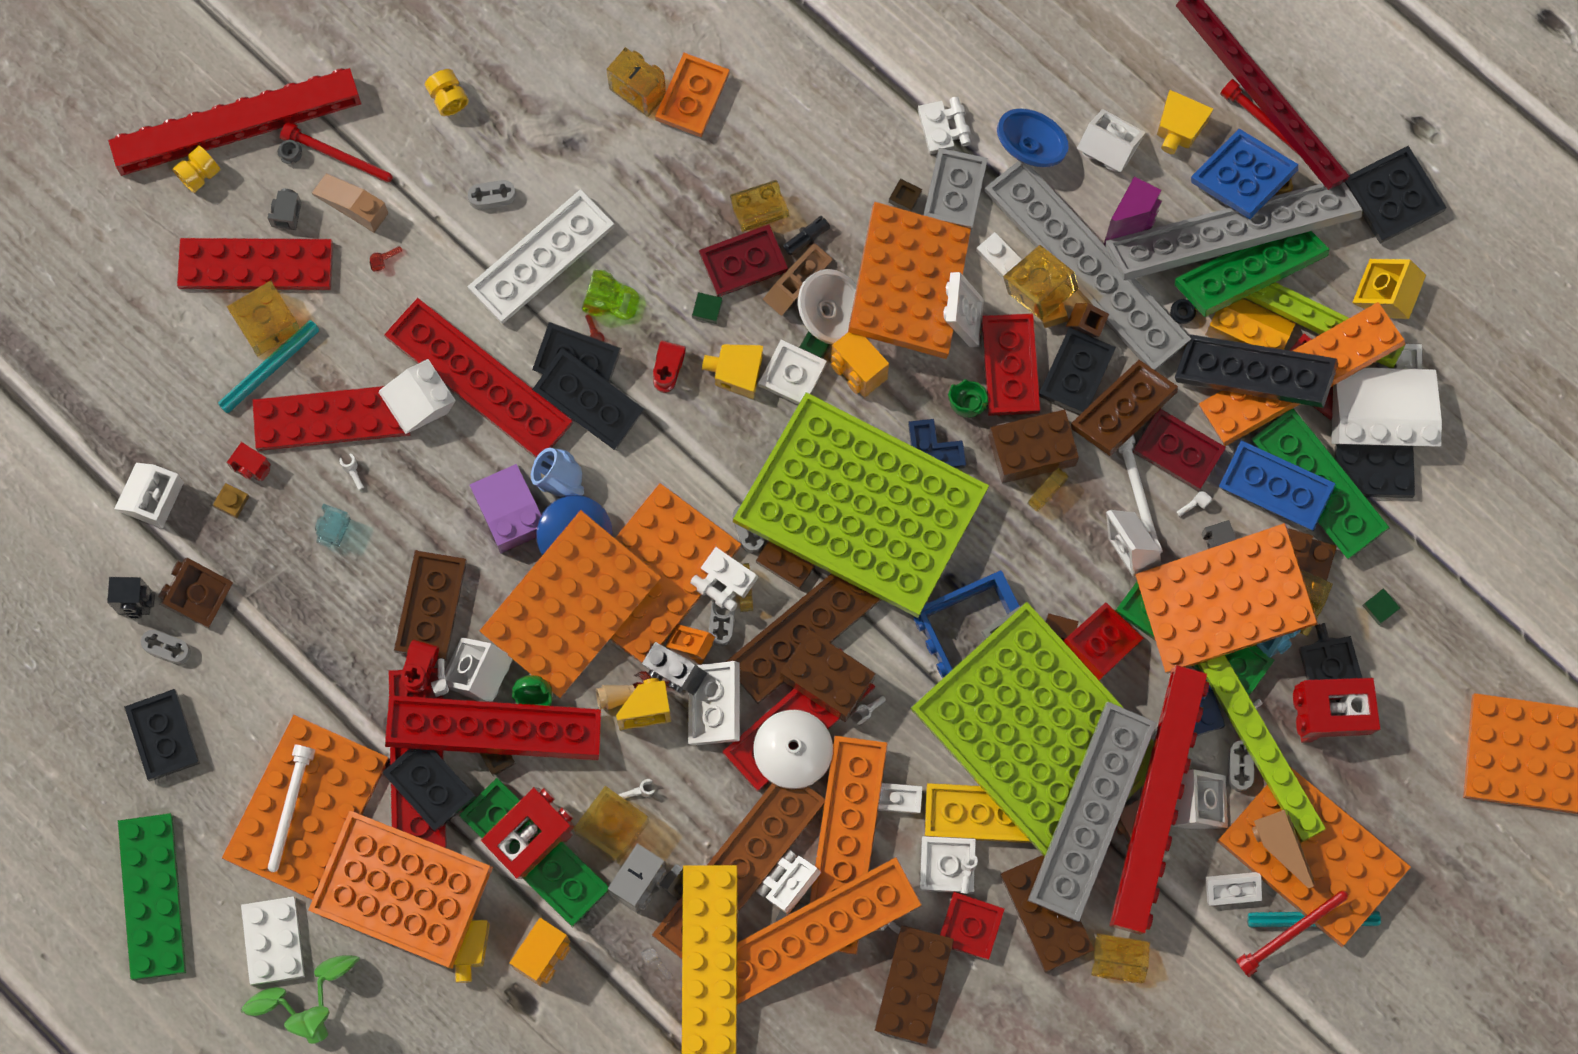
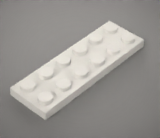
M580 189L468 285V290L501 324H504L608 234L615 225Z

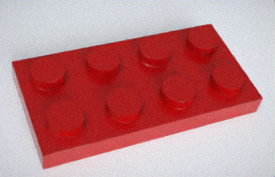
M1033 313L982 316L988 416L1039 414L1040 401Z

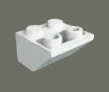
M136 463L114 509L163 529L184 482L177 473L152 464Z

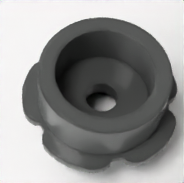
M293 140L282 142L278 148V156L286 164L296 163L302 157L301 145Z

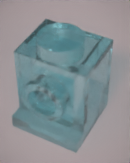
M323 504L321 509L324 512V516L318 518L315 526L318 536L316 542L325 547H331V545L339 547L351 518L347 512Z

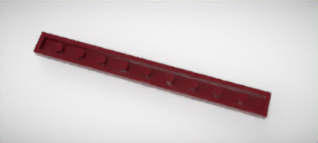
M1179 0L1176 4L1179 11L1323 185L1330 190L1346 182L1349 178L1348 173L1205 1Z

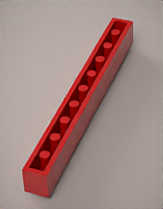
M340 68L334 70L331 74L313 76L307 81L298 84L289 83L281 89L274 91L266 90L251 98L242 97L234 103L215 105L210 110L204 112H192L184 118L168 119L163 124L153 127L145 126L137 132L130 134L121 133L108 140L115 166L120 175L124 176L187 157L198 146L207 151L281 129L287 121L297 124L361 105L362 103L351 69Z
M1178 665L1171 669L1112 912L1110 927L1141 935L1146 932V929L1150 930L1152 926L1153 914H1150L1152 903L1156 904L1159 897L1160 888L1156 887L1158 878L1163 877L1166 868V862L1163 861L1165 851H1169L1172 843V836L1169 835L1171 825L1174 826L1178 818L1179 811L1175 809L1177 799L1181 800L1184 793L1185 784H1181L1183 773H1188L1191 759L1187 758L1189 748L1194 747L1197 733L1194 732L1195 723L1200 722L1203 713V707H1200L1201 698L1206 697L1209 688V682L1206 681L1207 673Z

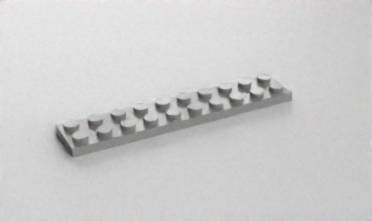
M1017 161L985 187L984 192L1087 303L1109 313L1106 324L1143 363L1156 371L1191 340L1185 331L1135 278L1123 280L1104 244L1030 165Z
M1345 182L1330 190L1321 183L1273 196L1251 219L1232 208L1108 240L1106 241V249L1123 280L1126 281L1361 218L1362 208Z

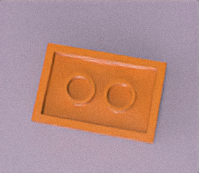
M683 53L655 115V120L702 138L729 77L730 70Z

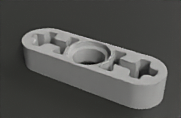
M717 580L713 587L722 592V585L718 584L719 581ZM735 593L734 596L732 597V600L735 601V602H736V593ZM712 599L709 633L715 636L713 644L723 647L732 640L735 610L733 612L730 611L726 615H720L716 612L715 608L717 605L715 600ZM730 620V623L724 622V633H728V636L725 635L723 640H718L717 635L713 633L718 632L719 621Z

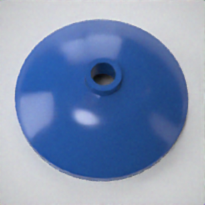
M1022 108L1013 109L1004 113L997 124V135L1004 149L1012 157L1024 164L1034 167L1055 166L1062 162L1068 152L1069 145L1064 131L1056 122L1040 112Z
M579 495L566 496L554 501L543 512L537 526V543L541 554L543 555L580 510L613 536L612 524L605 509L596 501Z

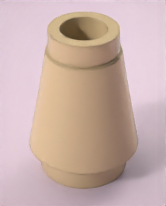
M602 685V688H596L599 709L605 708L607 711L623 705L635 690L634 686Z

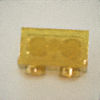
M777 180L730 195L733 213L742 232L790 217Z
M1096 934L1091 975L1105 979L1128 981L1130 983H1144L1149 968L1150 942Z

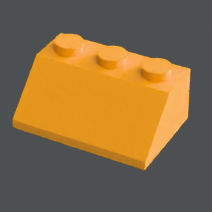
M1241 299L1217 311L1205 335L1210 338L1284 350L1296 323L1246 299Z

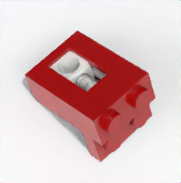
M1374 678L1304 680L1294 686L1293 705L1298 714L1296 717V729L1301 737V743H1310L1320 737L1372 735L1381 730ZM1329 700H1341L1338 703L1329 702ZM1351 702L1357 705L1358 712L1352 709ZM1342 713V716H1331V714Z
M533 787L481 839L482 843L516 879H523L560 842H567L573 836L571 831L576 827L571 822L573 816L564 807L559 809L553 803L555 798L546 788L541 790L540 788ZM530 819L534 822L533 824L530 823V825H526L527 827L525 829H522L521 833H518V831ZM537 828H540L542 832L528 844V840L534 837L537 833ZM514 839H517L520 843V850L516 854H513L509 849V845Z

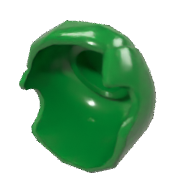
M964 379L961 383L957 385L952 384L948 393L950 406L958 416L970 418L981 414L986 409L988 395L986 389L978 382Z
M526 675L515 682L512 688V698H515L516 704L551 706L552 689L545 679L536 675Z

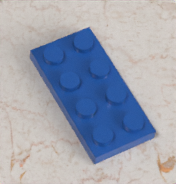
M1242 440L1219 485L1223 490L1314 531L1336 486L1335 483Z

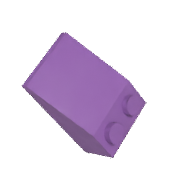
M517 464L470 484V488L500 554L537 538V526L541 513Z

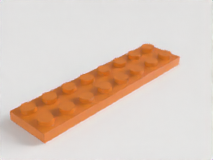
M1379 302L1292 351L1337 358L1338 367L1331 384L1332 387L1406 344L1402 335ZM1223 390L1199 403L1202 412L1224 446L1231 444L1300 405L1298 403Z
M835 736L833 755L815 867L819 869L821 874L812 884L810 903L866 874L870 870L888 747L887 742ZM859 940L837 952L857 955Z
M897 857L738 942L737 1005L922 906Z

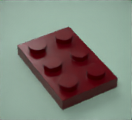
M770 224L699 250V255L717 297L727 295L788 271Z
M1160 409L1140 438L1133 453L1199 492L1226 447Z

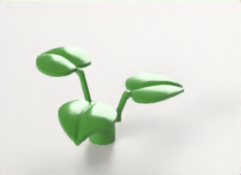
M352 955L332 957L322 962L315 969L314 974L316 977H319L317 980L318 1006L296 1013L283 998L286 995V990L273 987L262 990L252 996L244 1004L241 1012H244L246 1015L257 1016L273 1010L278 1004L283 1005L292 1015L285 1021V1029L295 1035L305 1037L310 1044L318 1043L328 1036L324 1022L330 1013L329 1009L324 1007L323 983L325 980H335L344 975L360 960V957Z

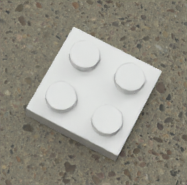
M780 340L758 383L759 387L799 405L806 392L812 394L827 361Z
M922 836L920 891L961 893L964 872L961 868V860L966 854L965 864L969 866L974 864L976 839ZM974 871L971 873L968 893L971 894L974 893Z

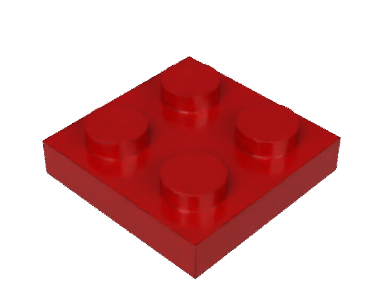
M953 892L940 935L954 939L951 949L989 961L1005 908Z

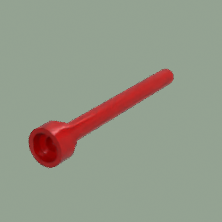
M1234 79L1230 80L1222 89L1220 95L1227 101L1229 99L1232 102L1236 101L1295 151L1265 113L1241 93L1243 90L1239 88L1240 84Z
M287 121L281 130L280 139L283 141L293 140L385 182H390L393 179L391 173L301 133L298 125Z
M1343 890L1338 892L1254 954L1249 953L1248 955L1244 953L1236 959V962L1243 972L1250 977L1257 972L1256 968L1260 966L1259 963L1345 902L1348 899V893Z

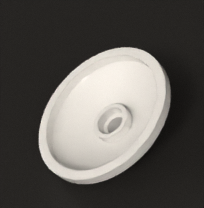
M824 269L813 273L803 282L798 295V309L804 325L813 336L828 344H834L848 332L857 286L850 277L840 271Z
M786 710L771 716L762 724L755 737L754 758L758 769L767 780L782 788L800 789L814 784L826 773L832 760L833 743L828 729L817 717L804 711ZM790 742H796L799 747L796 750H791L788 745Z

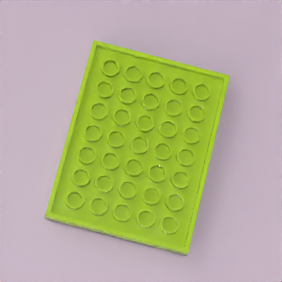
M806 392L735 514L733 523L918 618L985 496L989 485Z
M1026 602L910 709L1045 857L1105 703L1110 702L1122 708L1123 706L1031 605ZM1152 738L1127 800L1144 785L1154 743Z

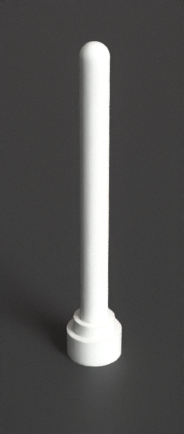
M1132 435L1119 448V453H1122L1141 520L1143 519L1147 523L1151 538L1158 540L1132 451L1136 444Z
M301 745L294 746L292 756H294L293 761L296 763L268 864L270 872H276L279 868L305 767L309 765L310 761H313L315 749Z

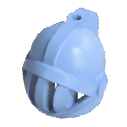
M547 448L539 453L531 470V481L543 492H549L559 497L584 495V487L581 485L583 472L573 455L566 450Z

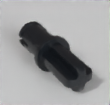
M819 216L805 228L801 227L799 229L800 233L784 244L785 251L789 255H794L807 244L812 245L817 237L830 229L828 221L823 216Z

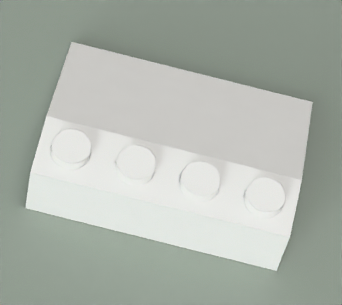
M1363 368L1333 385L1332 444L1441 446L1442 418L1436 370Z

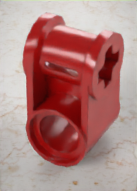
M660 341L653 369V384L658 391L667 393L674 389L684 361L686 346ZM664 375H668V377H666L665 380H661V378H663Z
M414 639L411 641L401 672L402 682L409 692L417 694L426 689L438 659V646ZM418 675L420 679H414L413 683H411L409 679L415 678Z

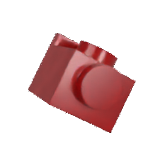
M243 442L238 445L226 462L232 471L236 472L237 470L246 479L250 480L253 477L258 481H263L270 472L269 467L271 466L267 457Z

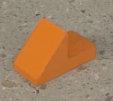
M678 624L665 647L701 665L712 647L715 636L707 631Z

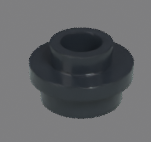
M1179 299L1172 304L1170 314L1175 322L1187 324L1194 319L1196 308L1189 300ZM1184 309L1187 311V315L1182 316L1178 311Z

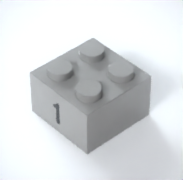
M637 843L608 887L610 896L638 913L640 908L645 910L653 898L651 891L655 885L660 887V884L667 875L665 861Z

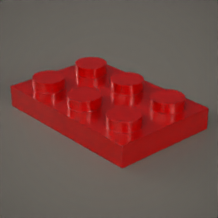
M1105 602L1063 642L1100 681L1143 640V637Z

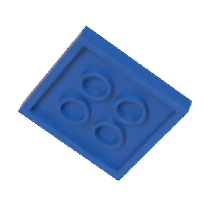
M1238 129L1191 176V183L1251 219L1298 171V164L1243 130Z

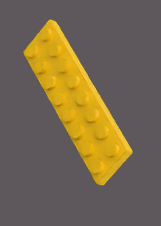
M683 865L682 1054H737V865Z

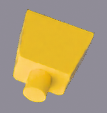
M1169 90L1157 132L1159 137L1165 139L1161 149L1168 154H1175L1179 145L1184 148H1190L1208 123L1213 108Z
M724 344L721 346L719 357L704 355L702 370L716 372V386L754 399L763 358V346Z
M488 920L471 921L453 965L456 983L472 982V967L484 966L490 929Z

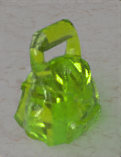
M594 270L587 288L582 310L590 316L612 315L622 320H629L636 315L640 296L633 288L619 283L606 270ZM624 293H629L631 296L626 313L624 314L619 309L624 299Z

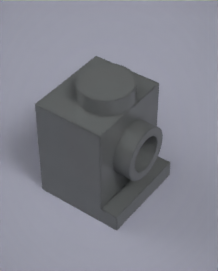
M286 188L278 191L277 198L273 199L271 203L272 214L268 213L267 217L271 227L290 230L297 229L302 204L298 193Z
M1230 520L1205 527L1201 534L1203 539H1209L1206 541L1208 549L1236 540Z

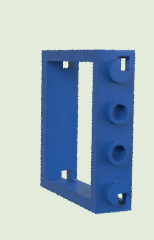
M1002 570L925 604L919 617H914L919 632L924 631L928 639L925 641L930 655L935 654L939 662L936 664V667L942 678L952 670V666L928 616L993 587L1006 613L1009 614L1018 608L1019 604Z

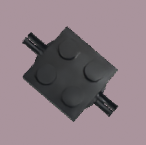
M1326 623L1315 625L1319 640L1314 644L1299 648L1307 680L1362 678L1351 636L1329 638Z

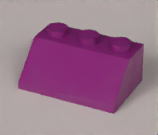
M1133 177L1111 218L1104 246L1106 247V241L1152 229L1162 200L1159 199L1162 190Z

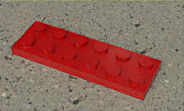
M180 238L177 286L179 289L331 290L332 239Z
M384 386L252 399L255 447L257 451L410 436L411 432L405 434L380 396L379 390Z
M873 683L867 690L861 701L875 689V685ZM793 689L740 736V741L731 743L722 751V754L750 785L759 792L770 781L762 775L756 765L754 741L759 728L768 718L782 711L800 710L817 717L828 730L840 719L796 689ZM790 742L788 745L791 750H796L799 747L796 742Z

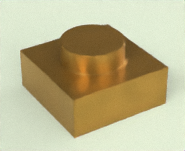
M1061 296L1036 303L1044 329L1069 321Z
M225 483L213 506L237 519L250 496Z

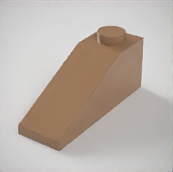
M327 173L312 192V195L375 233L388 215L385 202L366 190Z
M814 243L774 284L763 300L782 316L798 299L803 282L813 273L824 270L833 259Z
M1286 809L1255 820L1256 826L1252 827L1257 842L1262 841L1263 846L1308 888L1316 886L1288 810Z

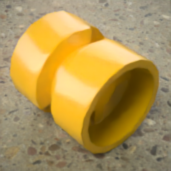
M440 70L425 81V88L430 97L435 99L434 104L441 116L454 115L468 105L469 99L463 88L459 86V81L453 70Z
M198 146L188 155V161L182 160L172 169L180 181L193 193L205 184V178L211 179L221 170L215 160L201 146Z

